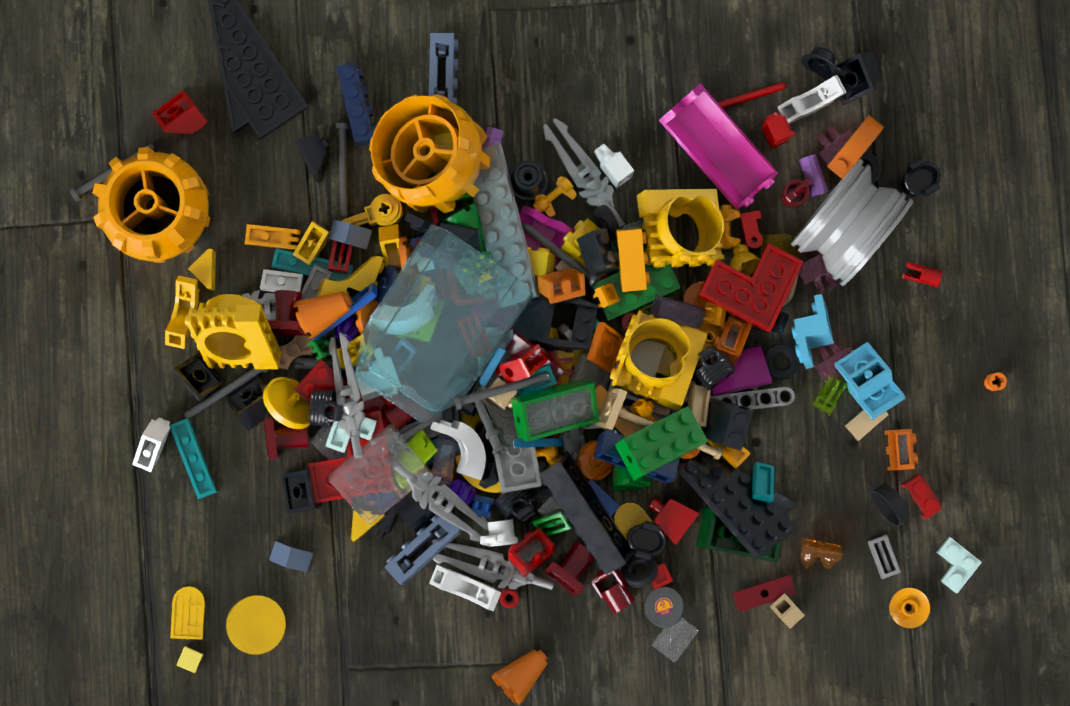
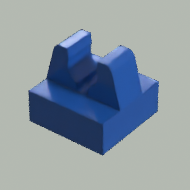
M475 494L471 509L476 515L485 516V518L490 519L494 499Z

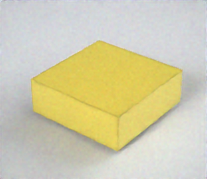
M185 646L177 666L196 673L204 654Z

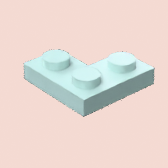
M365 417L361 424L360 437L371 440L377 421ZM334 421L325 446L345 453L350 440L349 435L344 429L340 428V421Z
M948 537L936 552L951 564V567L940 581L955 593L961 590L982 563L951 537Z

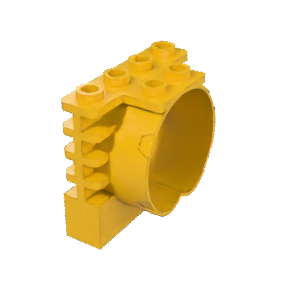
M717 189L644 190L637 195L639 218L644 220L642 230H645L647 248L645 252L648 254L647 265H653L654 268H661L666 265L681 267L684 264L696 267L707 263V266H712L716 259L719 261L725 259L721 253L723 243H720L724 233V220L719 210ZM682 214H687L694 220L699 231V241L693 252L681 247L675 241L669 230L668 215L677 218Z
M223 294L209 299L206 304L200 303L198 310L194 307L189 308V312L185 316V324L188 326L191 336L197 344V349L200 350L203 361L206 362L208 368H214L215 363H218L220 368H225L226 364H230L231 368H236L237 365L248 368L249 363H253L255 369L279 368L282 352L263 308L258 302L240 295Z
M639 310L637 315L633 314L616 359L619 362L618 368L613 367L609 378L613 380L611 385L622 387L625 391L630 390L636 395L646 396L645 398L657 400V404L679 411L699 359L698 353L702 351L707 333L688 326L682 328L671 320L655 318L654 315H647ZM648 339H658L668 343L674 349L677 356L676 361L669 367L670 377L654 378L642 373L631 360L634 348L642 341Z

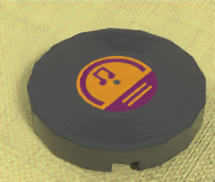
M661 587L652 591L644 605L648 620L661 628L676 625L681 620L680 618L685 611L682 596L674 589L668 587Z

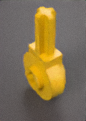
M381 194L372 201L370 206L364 207L365 212L343 219L342 222L356 226L367 223L371 226L378 224L382 227L395 225L402 219L404 213L403 205L400 200L391 194ZM385 207H388V208H389V209L387 210V212H388L387 214L384 213Z

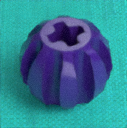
M353 316L348 317L335 327V336L339 342L340 332L347 337L349 342L361 335L356 326L357 318Z
M455 478L447 486L467 505L471 504L475 498V487L464 479Z

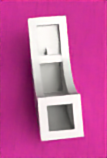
M838 75L812 90L791 98L777 108L790 124L822 109L847 92Z

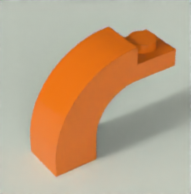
M868 115L827 167L843 179L876 139L884 126Z

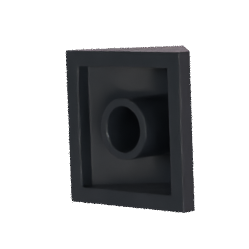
M201 352L172 369L196 400L201 402L226 382L215 368H208L206 362L203 361Z
M309 469L282 474L288 514L319 509L318 503H315Z
M412 489L392 506L404 522L416 533L422 527H427L432 522L431 519L436 515L429 510V503H427L425 509H422L419 501H415L412 497ZM434 493L432 498L436 499L437 495Z

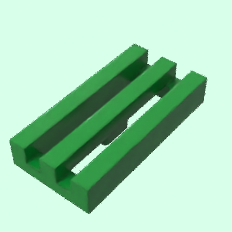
M326 337L311 340L307 343L308 347H314L311 350L313 354L318 353L316 357L318 361L332 357L328 352H324L329 350L330 344Z
M563 509L537 517L532 521L535 528H539L547 537L574 527L572 522L570 523L565 518ZM564 523V525L543 531L545 528Z

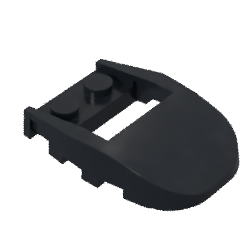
M539 293V297L520 302L514 319L515 334L518 332L533 345L539 344L545 351L553 352V350L573 353L574 350H585V353H589L598 305L577 297L561 301L578 306L571 341L549 337L556 303L550 304L548 298Z

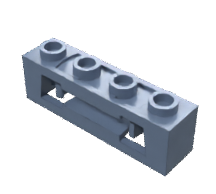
M430 33L429 96L435 95V92L445 96V91H438L439 60L438 56H436L437 47L439 48V57L446 58V92H448V99L457 105V98H453L454 90H457L458 83L457 78H454V71H458V59H454L455 51H458V39H455L454 33ZM446 49H449V56H446Z
M435 515L431 519L432 524L427 528L425 526L416 533L417 537L413 541H407L401 547L403 550L398 555L393 554L386 561L388 564L385 568L400 585H405L454 540L462 530ZM434 534L442 539L433 543L413 564L409 559H405L407 556L411 557Z

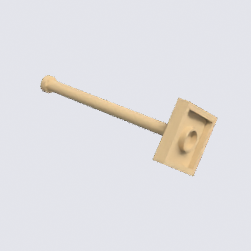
M610 388L599 414L600 422H596L595 426L613 430L618 416L643 427H647L655 422L621 409L627 391ZM707 444L697 448L713 455V458L717 460L721 457L723 451L720 447L715 448Z

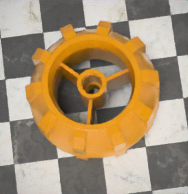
M415 94L395 104L380 118L370 140L369 150L371 151L373 162L372 172L376 180L382 183L392 196L406 203L414 210L424 213L430 207L435 206L443 213L454 211L456 206L455 200L461 198L466 193L474 197L480 190L474 183L479 176L480 170H487L490 167L491 160L482 151V145L487 135L464 109L451 102L445 96L439 94L417 96ZM444 133H451L453 137V150L442 149L435 143L434 137ZM432 171L437 174L432 178L426 179Z
M149 147L139 148L136 155L123 161L117 157L112 159L108 163L112 171L107 175L103 184H94L92 192L98 197V214L93 218L97 227L105 232L112 245L130 257L155 263L166 262L167 259L174 258L184 252L188 254L193 250L195 242L200 238L204 228H208L211 219L208 216L209 192L198 173L175 154L154 152ZM154 176L164 177L173 181L180 196L178 212L167 208L165 200L155 193ZM143 180L144 189L139 191L134 197L136 210L125 218L124 201L126 195L133 185ZM152 202H155L153 207L149 209V205ZM165 214L175 217L174 221L166 229L155 234H139L132 230L147 217L153 220L160 219Z

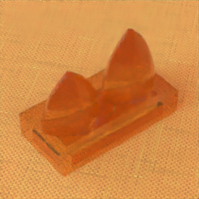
M805 538L801 539V561L805 569L810 568L818 557H821L825 569H829L837 561H841L843 555L841 545Z

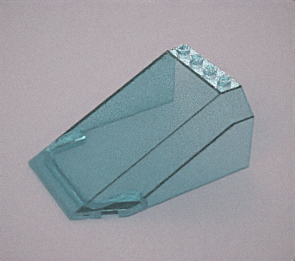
M432 224L419 241L362 331L355 377L423 423L454 406L453 396L458 395L460 398L468 394L493 358L497 349L503 344L531 304L534 294L517 277L450 231Z

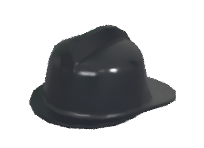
M815 46L810 54L802 57V65L827 81L833 76L838 75L840 81H844V74L837 67V60L832 51Z

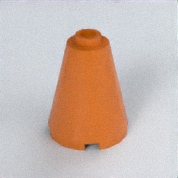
M342 291L294 302V308L298 307V312L295 314L305 334L309 332L311 334L309 338L313 339L350 311L353 302L349 294H345Z
M532 650L496 671L492 678L498 686L502 687L503 692L515 704L520 705L547 666L545 661L547 657L541 650Z

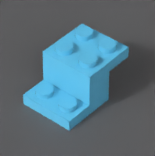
M822 294L814 296L815 303H812L814 315L794 319L795 326L792 327L793 337L797 344L795 346L796 354L799 357L800 363H804L806 369L814 367L811 348L834 344L827 306Z
M868 342L834 363L835 368L847 381L849 393L871 420H874L905 399V395L893 382L891 369Z

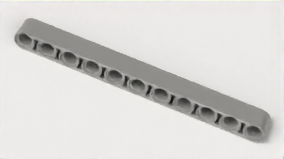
M781 387L723 394L715 397L710 396L709 403L711 398L719 400L726 398L730 403L741 405L740 398L746 396L750 400L748 408L755 410L789 405L794 401L795 394L791 388ZM782 391H785L789 394V400L787 402H783L780 399V393ZM761 394L769 396L770 401L768 404L761 403ZM624 406V408L630 411L631 406ZM671 409V414L677 412L676 410ZM652 414L654 419L665 418L664 416ZM593 423L590 426H582L581 428L590 430L599 429L600 427L595 426L596 423Z

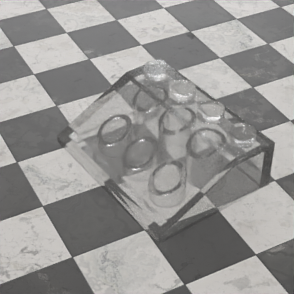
M392 424L388 425L361 448L362 458L355 459L353 454L329 474V482L368 525H371L412 491L407 479L392 468L395 462H399L415 474L430 472Z

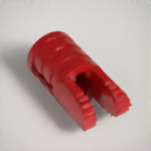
M907 261L906 266L909 269L920 272L919 276L904 273L903 279L934 287L939 286L942 270L932 269Z

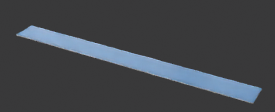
M563 438L536 439L529 442L522 439L514 440V448L563 446Z

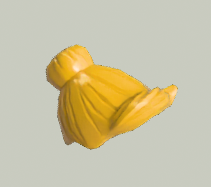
M740 244L733 249L734 257L731 260L730 267L750 277L760 259L749 252L746 244Z

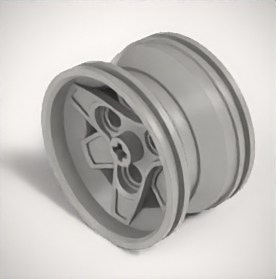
M859 159L843 177L790 244L793 247L797 244L800 253L818 250L823 254L822 258L827 272L832 275L835 281L838 278L841 279L839 284L842 286L848 283L871 258L913 203L911 198L905 200L906 194L903 192L900 193L893 188H877L874 186L871 178V166L867 164L864 167L862 159Z

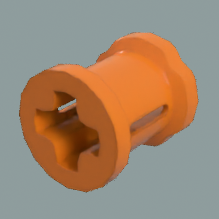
M999 372L987 375L984 380L985 387L990 391L1002 390L1007 384L1005 375ZM998 379L999 383L993 385L992 381Z

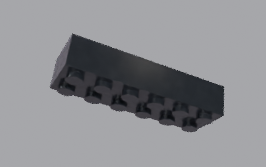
M568 450L548 461L540 472L541 481L546 487H549L553 500L562 507L565 518L572 522L576 535L585 542L586 550L593 554L597 567L607 575L625 565L633 550L630 549L627 540Z

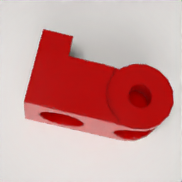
M760 210L743 213L739 217L743 241L750 250L757 249L763 243V237L759 233L757 220L761 219Z

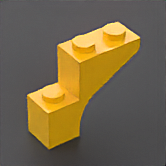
M372 256L344 280L331 281L322 278L316 297L342 291L345 294H349L347 291L348 287L360 292L371 283H374L377 287L378 281H376L378 273L381 274L385 265L383 262L384 258Z

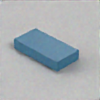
M499 347L479 380V384L486 387L506 353L504 349Z

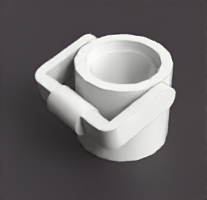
M513 519L487 522L489 535L480 536V544L490 547L518 543V539L515 537Z

